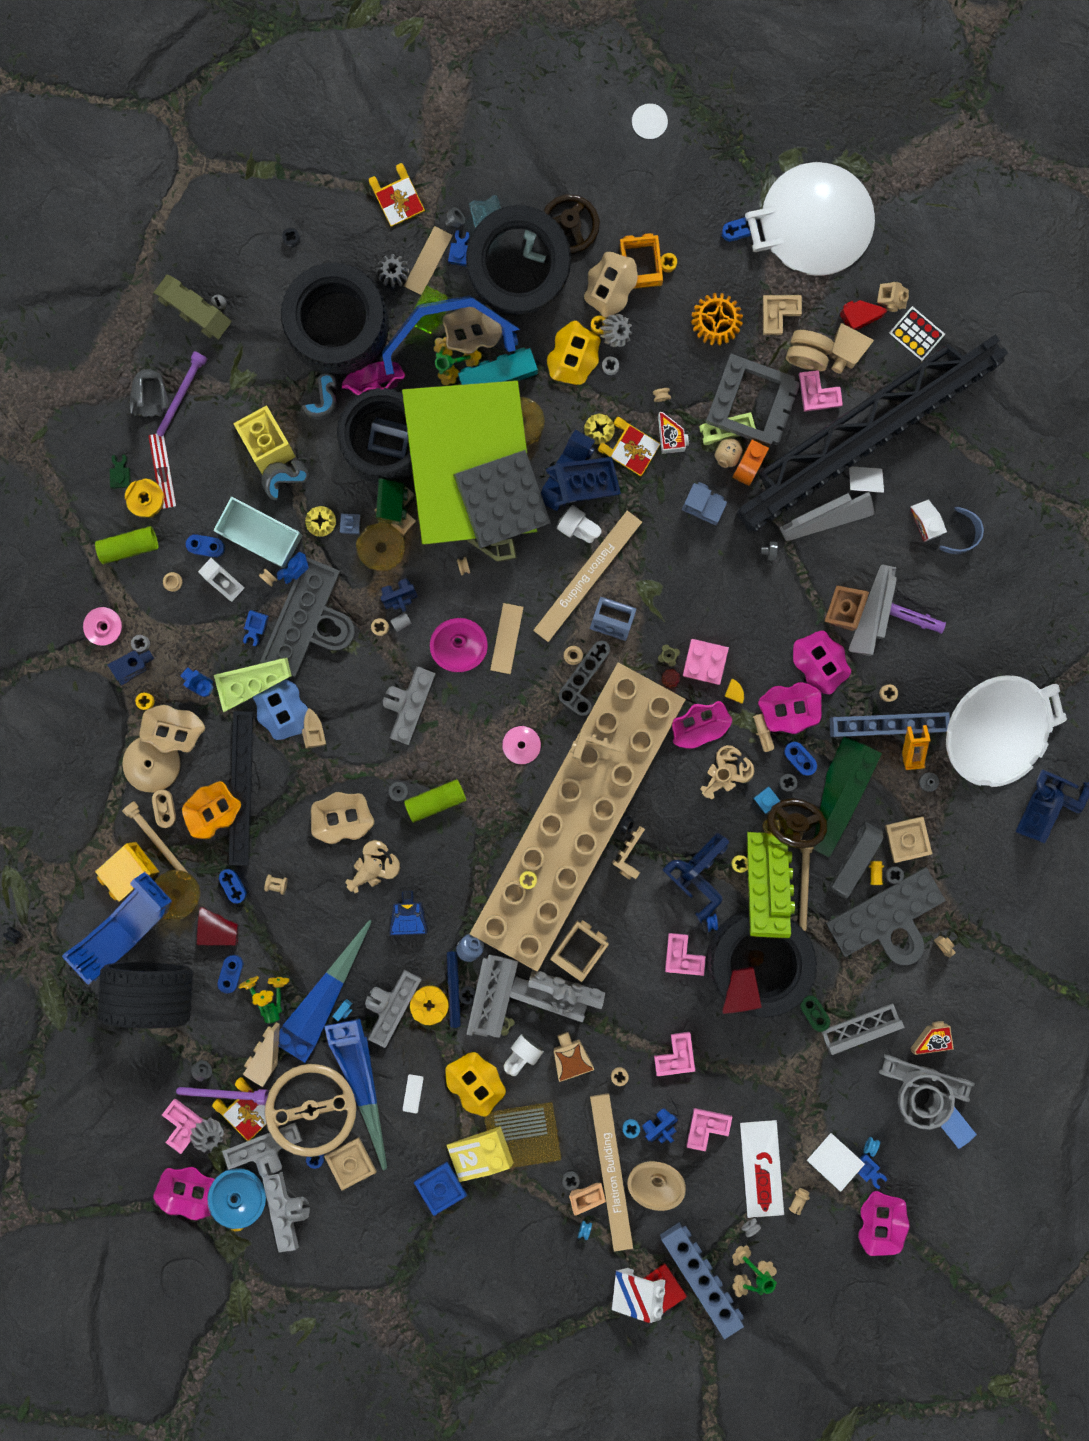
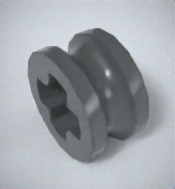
M785 774L781 776L779 786L784 791H792L797 787V779L791 774ZM790 777L793 785L786 788L783 780Z
M891 866L886 870L885 878L890 883L898 884L903 880L904 872L899 867ZM891 871H894V872H897V871H898V872H899V874L897 875V876H898V879H894V878L891 879V878H890V876H891L890 872H891Z
M568 1171L563 1175L562 1183L567 1190L571 1191L578 1188L580 1179L576 1172ZM572 1176L575 1177L574 1181L576 1183H571L570 1185H568V1180H566V1178H572Z

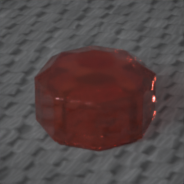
M674 669L666 670L661 676L662 684L667 688L676 687L680 682L679 673Z

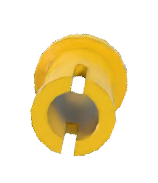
M870 861V885H882V868L884 865H882V861Z

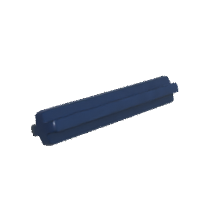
M456 951L447 952L450 1027L458 1028L461 1025L458 958Z

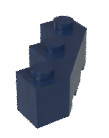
M575 430L555 465L590 459L595 451V448H593L595 440ZM550 476L541 490V496L546 506L558 511L560 506L555 507L554 503L558 498V494H561L558 480L555 481Z

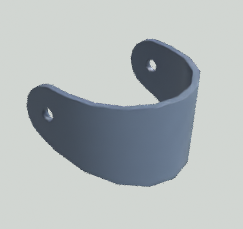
M955 507V511L966 515L973 522L976 531L975 539L967 549L959 550L945 546H939V549L951 554H961L979 544L983 538L984 527L982 521L975 513L961 507Z

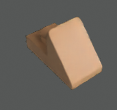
M595 1183L584 1189L572 1190L569 1196L574 1215H579L606 1202L601 1183Z

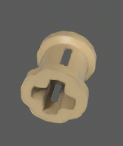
M268 874L264 890L266 892L269 890L276 891L284 895L288 878L280 879Z

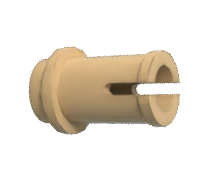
M802 1188L795 1191L796 1196L789 1207V1210L795 1214L797 1212V1215L801 1214L806 1200L810 1199V1193Z

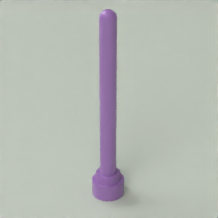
M194 351L191 356L192 365L157 430L158 436L165 434L198 368L205 365L208 358Z
M179 1087L176 1090L178 1095L253 1100L257 1105H266L268 1090L259 1089L254 1093Z

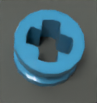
M629 1119L624 1122L623 1133L626 1137L635 1138L639 1135L640 1126L636 1120ZM629 1124L631 1126H636V1128H634V1133H632L631 1131H626L628 1129L627 1126Z
M869 1137L863 1152L865 1154L870 1153V1156L874 1157L879 1149L880 1141H874L872 1137Z
M585 1221L581 1222L578 1238L584 1237L585 1240H588L592 1223L586 1224Z

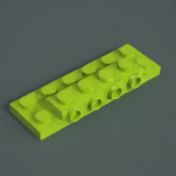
M747 832L750 936L790 938V916L795 911V902L791 901L790 896L794 895V885H790V880L793 878V868H789V863L792 862V852L788 851V846L781 843L772 833Z

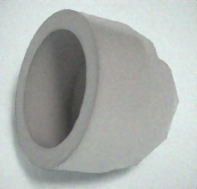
M221 295L212 297L211 306L213 305L218 310L223 311L227 306L225 298ZM216 299L219 300L221 306H217Z

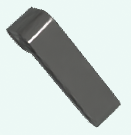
M598 641L593 645L559 692L560 702L579 716H586L591 711V703L580 693L610 652V646L605 641ZM603 645L605 646L604 650L606 653H601L598 656V659H601V661L598 662V660L595 657L590 656V654L593 653V655L595 656L598 652V649L596 647H601ZM592 660L595 663V668L587 670L584 666L586 661ZM577 675L582 676L584 679V683L581 686H577L573 682V678ZM564 691L572 693L573 698L570 701L562 699ZM580 702H585L588 705V710L584 713L579 712L577 709V705Z
M867 822L861 825L857 833V840L833 878L828 889L829 891L844 899L849 897L883 840L882 830Z

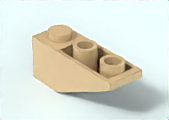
M277 1022L272 1028L268 1027L263 1034L265 1038L263 1043L259 1041L253 1050L256 1053L255 1056H250L244 1065L247 1069L243 1075L261 1087L267 1082L278 1064L280 1024Z

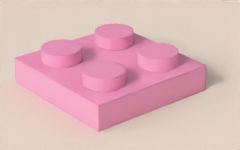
M691 639L682 676L720 685L729 647Z

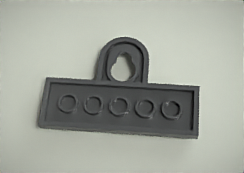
M306 557L309 568L297 580H294L260 660L261 663L287 658L291 675L297 677L311 642L329 650L339 651L347 648L355 637V626L352 620L345 614L326 607L341 571ZM323 619H332L340 627V635L337 637H324L320 635L318 631L319 623Z
M924 867L904 878L900 883L886 888L827 921L825 924L844 957L878 939L885 953L893 962L900 965H910L917 962L924 951L923 938L913 919L945 902V899L927 867ZM897 928L905 929L908 934L909 948L906 951H901L891 941V934Z

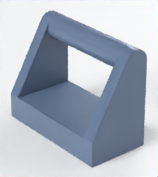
M376 417L371 427L368 451L403 459L407 454L409 446L407 425ZM377 432L404 438L402 451L374 444Z
M600 596L590 629L626 641L637 608ZM601 605L631 614L628 623L599 614Z

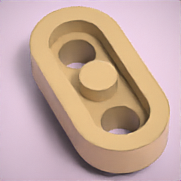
M167 790L156 791L152 796L156 823L162 828L171 827L176 822L172 794ZM161 796L166 797V801L164 803L160 801ZM166 814L170 817L168 822L164 820Z

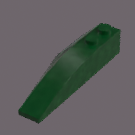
M845 737L842 738L826 773V782L819 809L827 821V834L823 841L814 846L813 850L827 857L831 856L866 789L882 753ZM820 823L816 825L814 838L820 831Z

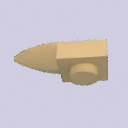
M309 708L305 714L304 729H302L305 747L324 746L326 741L322 724L315 712Z
M939 936L934 940L945 956L951 958L955 954V951L952 949L955 946L948 937Z

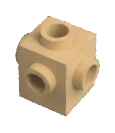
M899 282L880 284L877 303L886 307V310L896 312L898 309H906L909 290Z

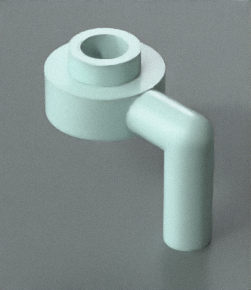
M525 230L523 239H526L523 256L544 263L546 256L531 252L537 234Z

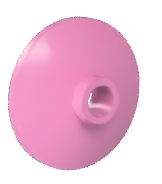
M99 607L87 614L83 623V630L89 641L96 645L105 646L118 639L122 631V622L119 615L112 609ZM107 624V629L103 631L102 625Z
M514 727L507 732L503 739V751L506 757L516 764L530 763L540 752V738L529 727ZM520 741H523L525 743V747L523 749H520L518 747V743Z

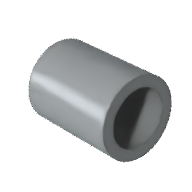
M405 612L391 620L397 632L412 624Z

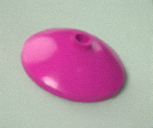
M454 618L441 623L434 630L430 639V652L434 661L440 667L452 672H465L475 668L482 662L487 653L488 644L483 629L475 622L464 618ZM456 638L462 639L459 642L455 641Z

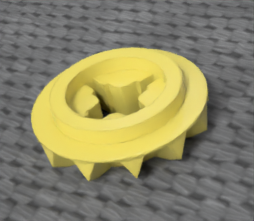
M600 413L592 415L584 426L585 435L594 439V444L607 443L611 440L615 431L613 421L607 415ZM596 423L600 426L606 425L603 428L604 436L599 431L594 432V430L596 429Z
M318 506L312 508L307 513L305 523L311 534L323 537L329 535L334 530L336 518L329 508ZM320 513L322 518L326 520L322 523L321 529L318 523L313 522L319 519Z

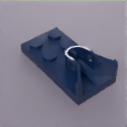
M612 457L559 463L546 468V472L555 481L558 480L561 494H558V498L554 503L555 507L571 502L621 494Z

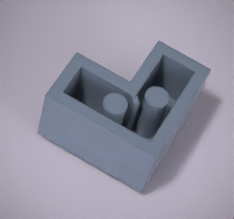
M700 482L698 484L694 483L682 507V511L717 525L727 502L724 501V497L715 493L711 495V490L708 489L707 485Z

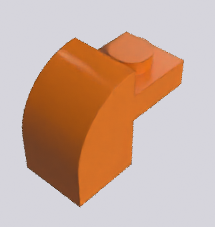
M751 440L732 478L749 486L769 448Z

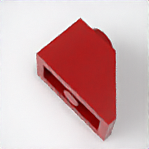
M861 300L855 303L850 301L843 306L844 309L840 312V316L846 326L857 331L884 317L887 310L886 308Z

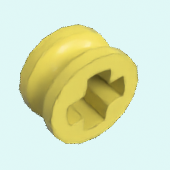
M742 855L735 856L731 862L732 868L739 873L747 871V858ZM744 859L745 867L737 869L735 862Z
M526 871L521 874L519 881L523 888L531 889L536 885L537 877L533 872ZM528 874L529 877L533 876L534 878L532 880V885L529 886L527 883H523V880H525V875Z

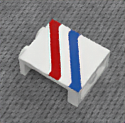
M632 1269L617 1270L612 1310L648 1323L661 1320L665 1280L661 1279L652 1282L634 1276V1270Z

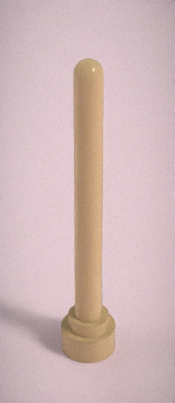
M135 801L126 806L122 812L137 822L180 876L186 878L188 872L139 814V806Z
M814 847L800 850L802 852L799 926L805 932L807 929L810 853H812Z

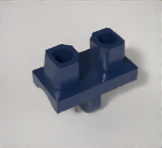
M408 579L399 581L400 589L394 592L391 586L383 587L381 589V600L386 609L391 607L394 610L401 608L403 612H406L405 606L412 603L411 599L418 597L413 584H410Z

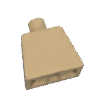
M841 323L833 341L832 352L829 355L830 358L835 360L831 369L839 374L842 373L845 366L852 369L874 340Z

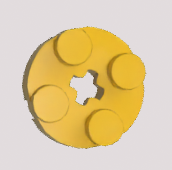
M150 479L134 481L126 489L125 500L127 507L136 516L151 518L163 507L165 494L161 487ZM146 493L149 494V501L141 503L142 499L140 498V496H145Z
M436 986L420 988L415 992L410 1001V1011L413 1018L424 1025H434L441 1022L449 1008L447 996ZM428 1000L435 1004V1007L431 1008L430 1011L427 1010V1007H424V1003H427Z

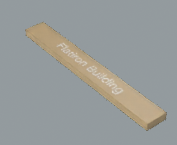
M629 511L625 512L533 630L547 642L551 640L638 529L642 521Z
M609 1093L590 1096L614 1251L633 1249Z

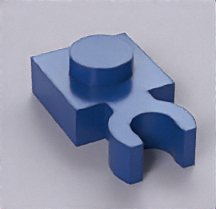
M457 230L455 232L457 244L451 243L448 264L466 266L468 245L465 244L468 243L470 236L469 232H466V237L461 239Z
M249 610L244 627L249 632L244 636L243 643H248L249 638L252 637L254 639L253 646L259 644L258 634H264L269 618L268 615Z
M864 1153L859 1159L865 1165L859 1170L858 1174L866 1182L871 1178L872 1184L879 1189L880 1186L877 1184V1179L882 1178L886 1182L887 1178L884 1174L877 1173L880 1167Z

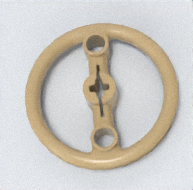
M318 1064L301 1065L285 1072L272 1086L265 1105L266 1123L272 1137L282 1148L299 1156H320L337 1148L349 1135L356 1117L355 1097L348 1082L335 1070ZM304 1073L326 1075L333 1079L343 1090L342 1095L335 1096L330 1100L321 1102L308 1100L300 1107L288 1110L274 1109L276 1097L284 1084L295 1076ZM338 1097L343 1098L345 1101L342 1109H337L334 1106V1101ZM309 1104H311L312 1107L316 1108L327 1106L326 1108L317 1109L316 1111H314L313 1116H310V1113L306 1112L295 1115L296 1112L305 1111V1109H308ZM334 1110H347L346 1122L340 1133L332 1141L319 1147L304 1148L297 1146L284 1138L278 1129L280 1125H284L289 1121L301 1118L313 1120L322 1113ZM280 1111H284L287 1114V1120L284 1123L277 1120V1114Z

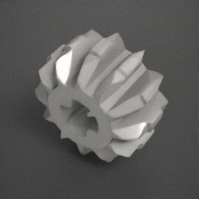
M391 254V259L389 260L387 256H384L385 262L379 261L378 263L381 267L377 269V273L380 274L379 280H384L385 286L391 283L392 288H395V283L402 286L401 280L407 281L408 279L406 276L409 273V269L406 268L407 262H402L401 256L395 259L394 254ZM394 268V270H396V273L392 274V272H390V269Z
M616 314L609 315L608 319L603 320L604 326L600 328L603 330V334L600 337L605 338L604 343L610 344L612 347H622L625 345V342L630 341L628 335L633 333L629 329L632 325L627 324L629 318Z
M211 1117L207 1121L202 1119L201 1123H196V1128L191 1129L190 1140L193 1146L202 1152H205L207 1149L212 1151L213 1147H218V1142L223 1141L224 1130L221 1124Z

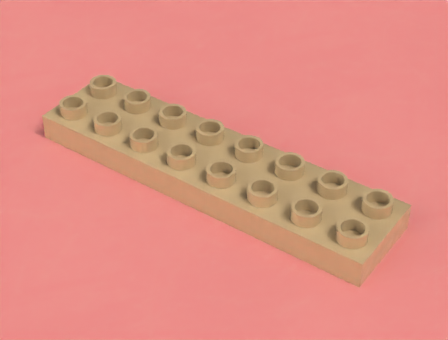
M617 663L581 730L585 731L584 735L591 737L592 734L597 735L596 739L600 741L603 738H607V743L612 745L615 741L619 742L618 747L626 749L625 753H620L587 741L580 760L573 758V753L569 751L473 926L470 935L538 972L686 699L628 667ZM526 871L533 872L537 877V883L531 889L523 888L519 881L521 874ZM525 875L523 883H527L528 886L532 885L533 876Z

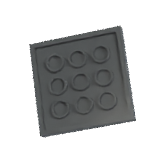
M526 450L454 474L479 548L551 523Z

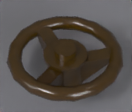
M565 194L554 198L545 206L543 211L550 215L551 211L561 203H577L572 209H566L561 215L553 217L565 235L573 236L577 245L569 247L571 254L584 251L594 243L599 233L600 219L596 208L589 200L579 195ZM584 207L590 213L592 219V230L585 241L580 232L581 220L579 217Z
M793 798L781 800L773 805L767 814V824L772 835L787 846L800 849L814 847L823 841L827 834V821L823 813L815 805L805 800ZM788 806L802 807L813 815L807 818L799 813L789 815L782 808ZM775 816H777L784 829V835L775 824ZM817 823H820V831L815 838L800 841L805 832Z

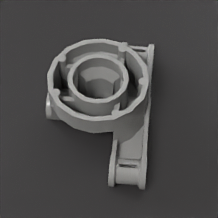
M884 1054V1064L879 1073L904 1082L899 1090L898 1105L900 1112L904 1116L905 1123L920 1129L930 1130L940 1127L952 1115L955 1098L966 1102L970 1101L969 1095L972 1086L975 1085L974 1082L949 1076L934 1069L911 1064L894 1056ZM928 1088L930 1089L928 1091L929 1100L924 1104L925 1108L922 1109L915 1106L916 1094L922 1089Z

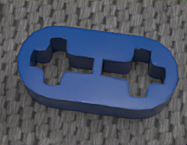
M746 218L726 223L722 230L723 238L730 242L751 236V231L748 228L741 229L748 222ZM728 228H731V230L738 229L734 232L733 236L730 233L726 234Z
M232 869L223 870L219 875V881L228 899L233 903L243 902L247 893L237 873ZM226 872L228 875H233V877L231 878V882L233 883V885H231L229 881H224V878L226 877ZM232 887H235L237 892H242L240 900L233 898L235 892Z

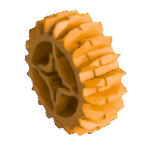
M713 293L712 299L708 295L705 296V301L700 299L699 305L694 307L696 312H692L691 315L695 318L691 321V324L696 325L693 331H700L697 337L704 336L703 342L705 343L707 339H710V345H713L714 341L721 345L722 339L727 344L729 338L733 340L735 334H739L740 329L738 327H741L743 324L739 321L743 318V315L737 314L741 311V308H734L737 302L733 301L730 303V296L726 300L723 299V293L719 298H717L716 293ZM717 306L714 312L703 313L707 308ZM723 308L730 313L731 318L723 313ZM719 312V315H718V317H719V322L717 323V326L715 327V324H716V322L714 321V320H715V316H717V313ZM702 320L711 325V331L704 326ZM731 326L725 332L717 333L719 327Z

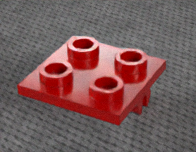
M666 1263L643 1278L652 1282L661 1279L665 1280L663 1313L687 1297Z

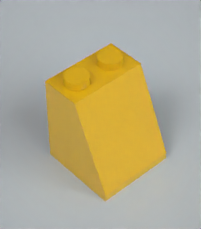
M137 842L125 844L95 872L98 875V881L103 886L106 885L110 890L109 895L115 901L118 900L120 902L124 901L135 890L130 885L134 878L144 872L153 878L159 873V870Z

